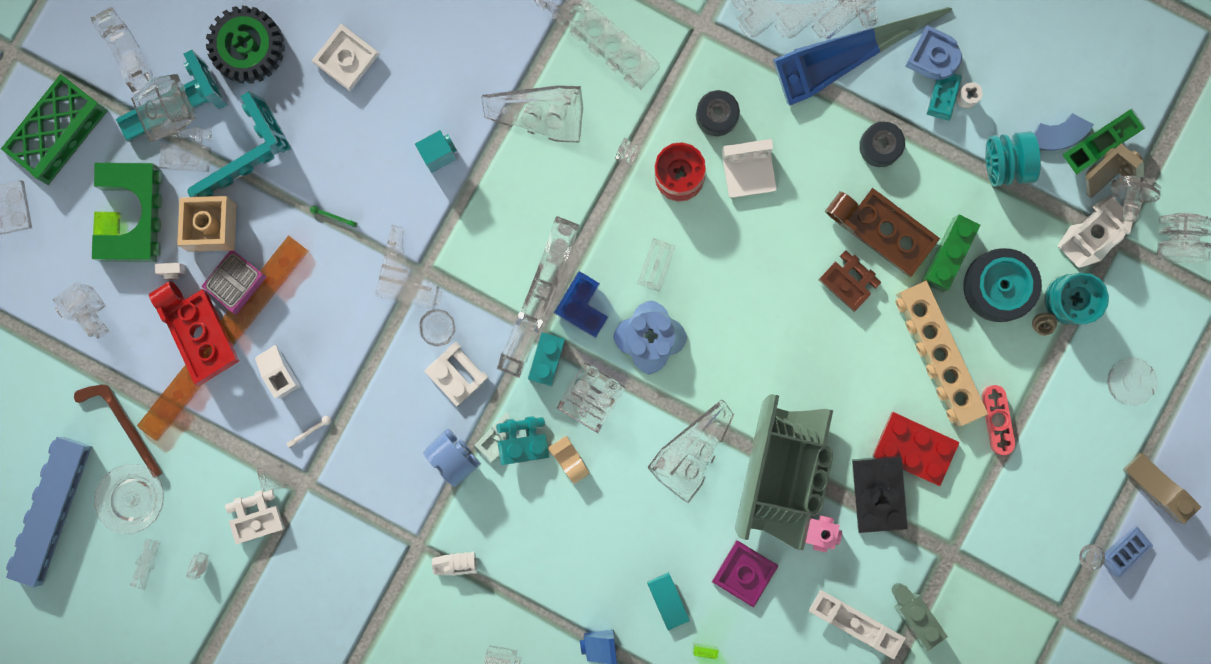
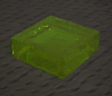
M94 211L93 235H120L121 213Z
M693 643L692 653L694 656L710 659L718 658L719 649L716 646Z

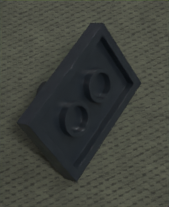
M902 456L852 459L858 533L908 529Z

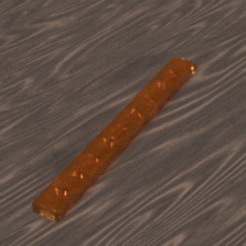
M289 235L260 270L267 277L237 315L228 310L221 319L233 346L309 252ZM212 347L205 349L204 358H208L212 354ZM186 365L137 425L155 441L162 437L201 388V386L194 384Z

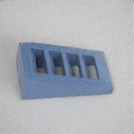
M1136 526L1099 556V558L1114 576L1121 577L1153 544ZM1135 536L1143 543L1141 548L1133 540ZM1128 543H1130L1136 550L1135 553H1132L1131 550L1127 547ZM1123 549L1129 558L1125 559L1120 550ZM1115 555L1122 562L1120 565H1118V563L1114 560L1113 557Z

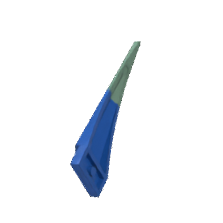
M945 7L794 49L793 52L773 59L787 104L790 106L814 96L886 48L951 12L952 8Z

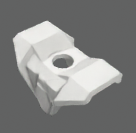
M1110 195L1092 205L1095 210L1092 215L1082 224L1071 225L1057 245L1078 268L1101 262L1110 249L1124 239V235L1131 233L1134 216L1120 205L1114 195ZM1094 225H1100L1104 230V235L1100 239L1094 238L1091 235V228Z

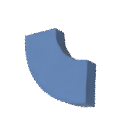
M1072 113L1065 122L1059 125L1049 126L1040 123L1034 134L1040 150L1057 151L1079 142L1089 133L1094 124Z

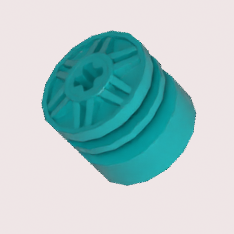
M1033 132L1015 133L1011 140L1006 134L1000 137L994 135L987 138L985 162L992 186H1001L1003 183L1011 185L1014 178L1019 184L1032 183L1039 179L1041 169L1040 149Z
M1066 274L1057 277L1049 284L1045 292L1044 302L1047 312L1053 314L1057 321L1062 324H1089L1096 322L1104 315L1109 303V294L1106 285L1093 274ZM1071 295L1072 298L1075 299V303H1073V301L1069 299Z

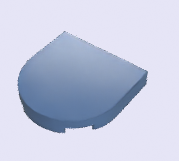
M926 25L905 67L931 79H946L958 70L962 62V53L957 45V41L953 37Z

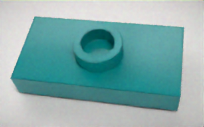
M953 74L946 79L935 80L926 115L950 121L962 79L961 75Z

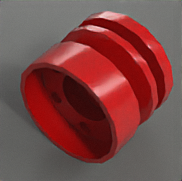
M683 142L672 143L663 148L657 155L654 165L655 182L663 196L669 200L681 202L692 199L701 191L705 181L706 166L705 159L697 148ZM680 171L684 172V177L681 176L679 179H676V174H679Z

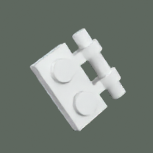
M261 490L255 492L253 496L244 499L239 497L234 499V502L225 504L228 514L236 511L238 516L237 519L229 521L236 544L285 529L278 506L271 508L267 506V501L275 499L273 490L266 492ZM254 505L258 506L259 512L247 515L246 508Z

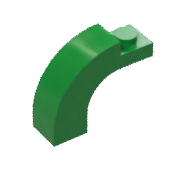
M1131 108L1065 152L1063 157L1077 175L1097 162L1110 149H1115L1146 127Z

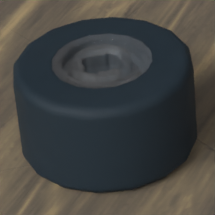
M710 91L698 103L696 110L697 124L708 135L716 137L726 135L734 129L738 122L740 114L739 104L735 97L727 91Z
M890 122L872 124L863 133L859 142L862 158L868 164L875 167L892 165L903 154L905 149V137L902 130Z

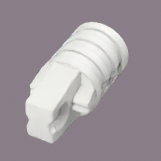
M475 551L470 553H453L432 558L434 575L452 576L470 573L477 574Z

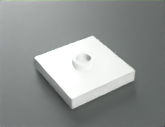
M340 24L313 58L312 63L351 92L380 54Z

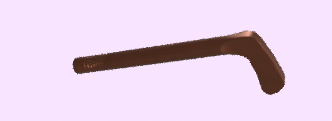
M108 385L90 386L77 390L74 393V400L77 403H82L98 395L107 402L152 476L157 478L163 474Z

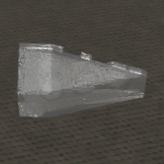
M724 400L717 402L667 443L647 467L661 484L686 503L691 501L703 485L706 478L703 476L709 462L713 463L715 456L712 454L717 443L723 441L734 417V413Z

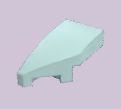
M507 412L473 446L490 464L499 456L497 441L506 440V434L498 433L496 425L509 420Z

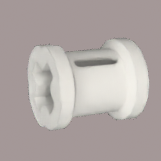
M975 82L965 84L958 91L957 104L967 109L973 107L983 96L981 86ZM968 92L972 93L971 99L966 97Z

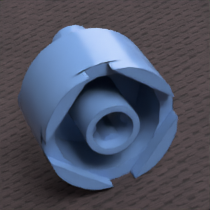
M447 428L423 451V454L434 469L437 468L441 472L440 475L450 485L456 487L478 468L481 463L472 453L468 454L470 448L461 439L457 442V436Z

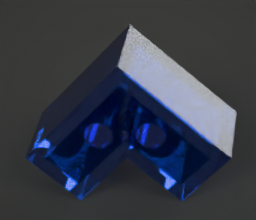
M579 271L555 309L554 315L596 340L608 320V316L589 305L599 289L600 283Z

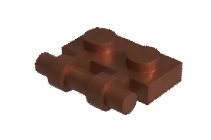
M845 250L839 257L846 264L841 267L835 261L818 280L855 312L871 295L865 286L869 283L876 289L881 284V281L875 276L876 273L874 271L868 270L859 262L860 259L855 254L852 256ZM851 269H854L862 277L859 282L848 273Z

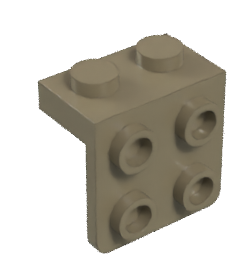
M1120 144L1116 149H1110L1105 154L1103 161L1098 165H1093L1086 172L1087 195L1093 198L1118 174L1138 188L1144 182V162L1142 156L1135 150L1131 152L1123 144Z

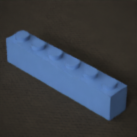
M56 437L50 444L48 450L50 456L48 462L41 469L40 477L42 478L39 487L37 486L33 491L31 498L33 503L31 509L24 516L23 523L25 526L23 531L16 538L15 547L17 548L14 556L7 563L6 570L8 573L6 578L31 587L43 585L92 446L66 437Z

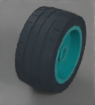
M1009 248L994 249L979 256L969 266L963 281V291L969 307L978 316L993 322H1008L1023 317L1036 305L1042 291L1040 271L1033 260L1021 251ZM1001 281L1004 283L1005 289L1001 287Z

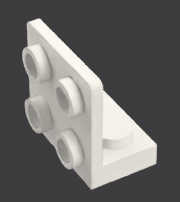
M772 139L723 147L722 158L729 198L776 191L771 157L773 150Z

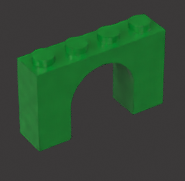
M153 163L94 164V187L102 191L133 192L141 203L142 213L136 227L126 234L92 235L93 260L98 262H157V256H160L161 252L160 243L157 242L158 232L161 231V219L158 218V208L162 206L159 184H162L163 174L160 167Z

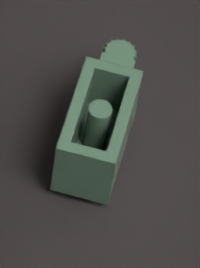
M896 583L892 586L891 592L898 602L894 607L922 648L929 651L948 637L920 595L912 594L908 587L901 583Z

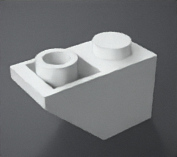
M277 345L255 357L261 376L274 398L282 399L301 387Z

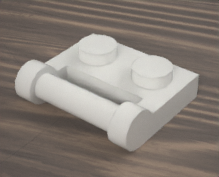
M456 341L424 371L458 407L489 376L485 372L482 373L462 352L461 346ZM452 356L475 379L471 384L448 361Z

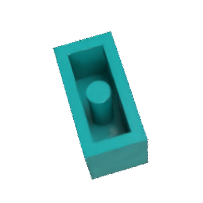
M441 130L415 143L417 150L431 173L456 160L453 153L457 152V149L449 134L444 136Z
M541 332L528 380L550 387L553 386L566 341L564 338Z

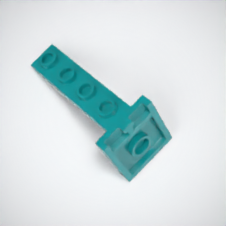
M192 49L183 53L187 61L184 63V66L189 75L194 77V80L116 119L127 142L205 103L211 102L219 110L228 106L208 69L207 63Z
M249 91L240 96L244 102L242 104L244 112L248 117L253 118L256 124L253 126L254 130L261 139L264 138L265 142L190 186L187 190L189 197H211L214 195L213 191L220 187L223 189L234 183L233 179L240 175L246 176L254 171L253 167L260 163L266 164L275 158L274 155L278 152L285 153L291 149L265 99Z

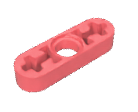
M991 385L982 392V402L988 412L985 418L990 446L994 453L1008 455L1015 448V440L1007 396L1001 386ZM992 389H994L995 393H999L1000 398L996 399V405H1002V409L990 411V407H995L994 400L988 398V395L992 394ZM996 413L1004 416L1005 422L1001 427H996L992 423V417ZM1006 429L1007 433H1002V438L1004 441H1008V445L1005 446L1003 451L1001 447L997 446V443L1001 442L1000 434L995 435L994 431Z

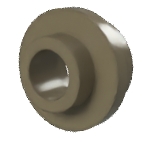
M1040 313L1032 320L1033 329L1040 335H1050L1057 327V318L1051 313Z

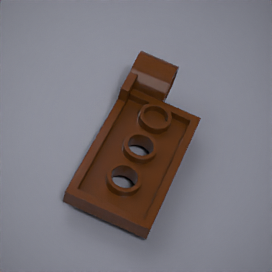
M874 188L868 192L859 205L852 197L839 191L825 210V213L831 219L908 277L913 276L940 240L937 235ZM882 223L891 224L893 228L891 235L887 236L881 233L880 226ZM902 237H908L912 241L910 250H904L900 247L899 242Z

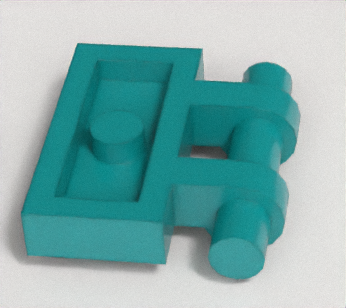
M529 416L525 420L519 421L509 419L505 420V423L496 425L498 433L506 434V440L497 441L501 465L549 458L546 434L537 435L536 433L538 427L545 426L543 417L535 418L534 416ZM526 430V437L517 438L516 431Z

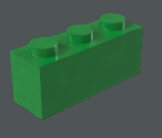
M960 214L953 217L921 282L927 280L930 287L942 293L949 290L981 225Z

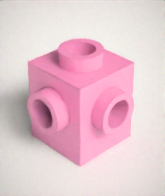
M820 515L819 520L810 518L805 543L813 544L814 550L827 552L828 548L835 549L836 544L839 545L842 538V530H839L840 525L834 524V518ZM825 530L826 535L822 538L821 533Z

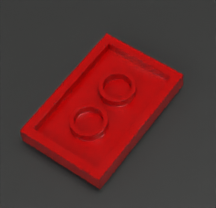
M891 412L872 456L901 455L904 471L934 485L941 486L960 442L895 412Z

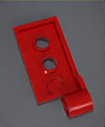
M168 281L149 293V299L157 310L161 321L167 324L195 385L201 386L240 362L207 291L201 289L187 299H184L178 286L173 281ZM198 327H202V335L198 338H195V330ZM212 347V354L208 358H204L205 349Z

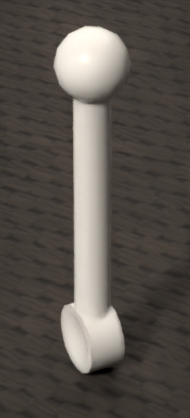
M324 416L321 422L287 442L288 448L323 425H329L331 418Z

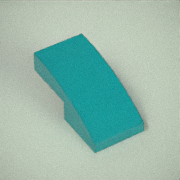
M669 572L647 582L668 631L690 621Z

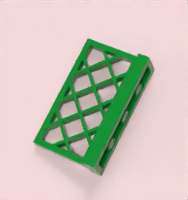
M60 74L1 147V150L29 171L36 179L49 185L108 110ZM63 83L67 84L69 95L58 97L59 88ZM85 98L88 101L82 109L75 110V99ZM69 101L70 111L59 113V102ZM53 103L54 114L43 116V108L47 104ZM70 117L68 127L60 129V118ZM54 119L55 130L44 132V121ZM38 122L39 133L28 135V127L31 123ZM55 135V143L52 147L45 148V137ZM39 138V149L29 151V140ZM23 141V152L14 153L11 151L16 142ZM40 154V162L35 168L31 167L30 156Z

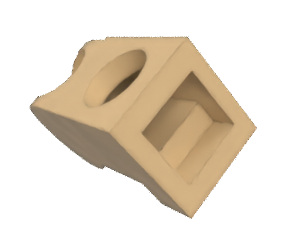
M567 436L548 447L573 484H576L590 474L582 461L583 459Z

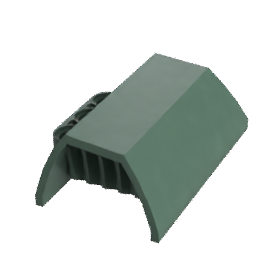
M770 394L761 404L735 530L739 538L745 540L749 539L751 529L763 530L795 549L804 550L811 515L819 514L823 507L832 465L833 451L829 446H826L833 410H782L777 408L779 396Z

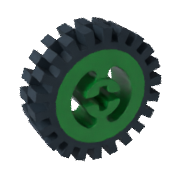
M242 5V9L235 6L232 7V12L228 10L223 11L224 16L222 18L217 16L214 19L217 23L215 26L213 24L210 25L209 29L212 32L206 35V39L209 41V44H206V49L209 51L207 55L213 62L214 67L228 79L236 80L244 84V81L248 84H253L254 80L261 82L264 80L263 76L265 75L270 77L272 75L270 71L273 68L278 69L279 65L277 62L278 60L282 61L284 56L281 52L285 51V46L282 43L284 37L280 33L281 30L267 13L255 7L250 9L248 6ZM246 30L259 33L261 39L260 47L255 39L248 32H245ZM247 41L248 47L244 49L243 43ZM231 43L236 51L247 59L238 60L233 58L230 49Z

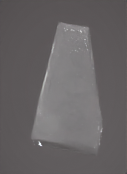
M556 85L481 96L484 118L510 127L516 125L528 129V133L535 134L537 132L549 136V140L556 142H580L583 117L581 86Z

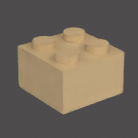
M227 196L180 198L177 245L187 252L235 251L237 204Z

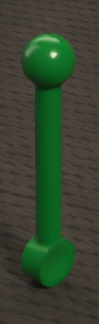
M316 205L310 208V212L313 215L320 214L349 226L357 227V222L320 210Z

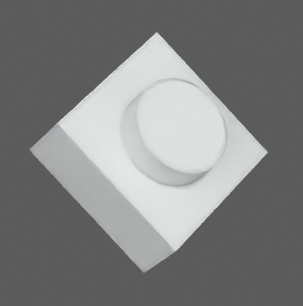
M181 263L155 264V273L163 276L164 280H177L178 275H186V265Z

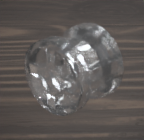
M625 137L616 153L615 159L618 161L623 160L627 162L628 166L633 167L642 145L632 144Z

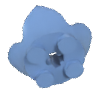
M647 301L639 305L632 317L618 325L613 335L617 347L622 352L631 355L636 367L647 374H653L661 370L666 365L668 358L681 351L687 341V335L683 326L670 318L664 306L655 301ZM648 330H653V333L658 336L657 339H654V343H648V339L644 338V333L648 334Z

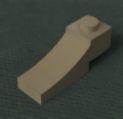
M1139 453L1123 469L1156 505H1160L1177 523L1185 524L1201 508L1185 489H1182L1143 453Z

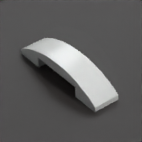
M822 590L819 591L809 609V612L840 628L892 659H895L906 639L897 632Z

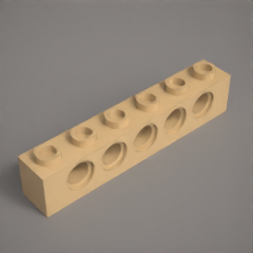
M927 280L895 294L897 297L895 300L896 306L900 313L904 312L907 319L905 322L906 328L911 335L914 334L918 342L915 344L917 352L921 357L924 356L928 364L925 366L926 371L931 379H935L938 386L936 393L939 399L945 401L948 410H946L949 421L952 424L955 423L956 426H963L987 415L988 412ZM916 304L921 305L924 309L922 317H918L914 313L913 309ZM926 326L934 330L932 339H928L924 335V328ZM937 348L944 352V359L942 361H938L934 357V351ZM947 370L952 371L954 374V381L951 384L946 382L944 378ZM958 392L962 393L965 398L961 406L955 402V395Z

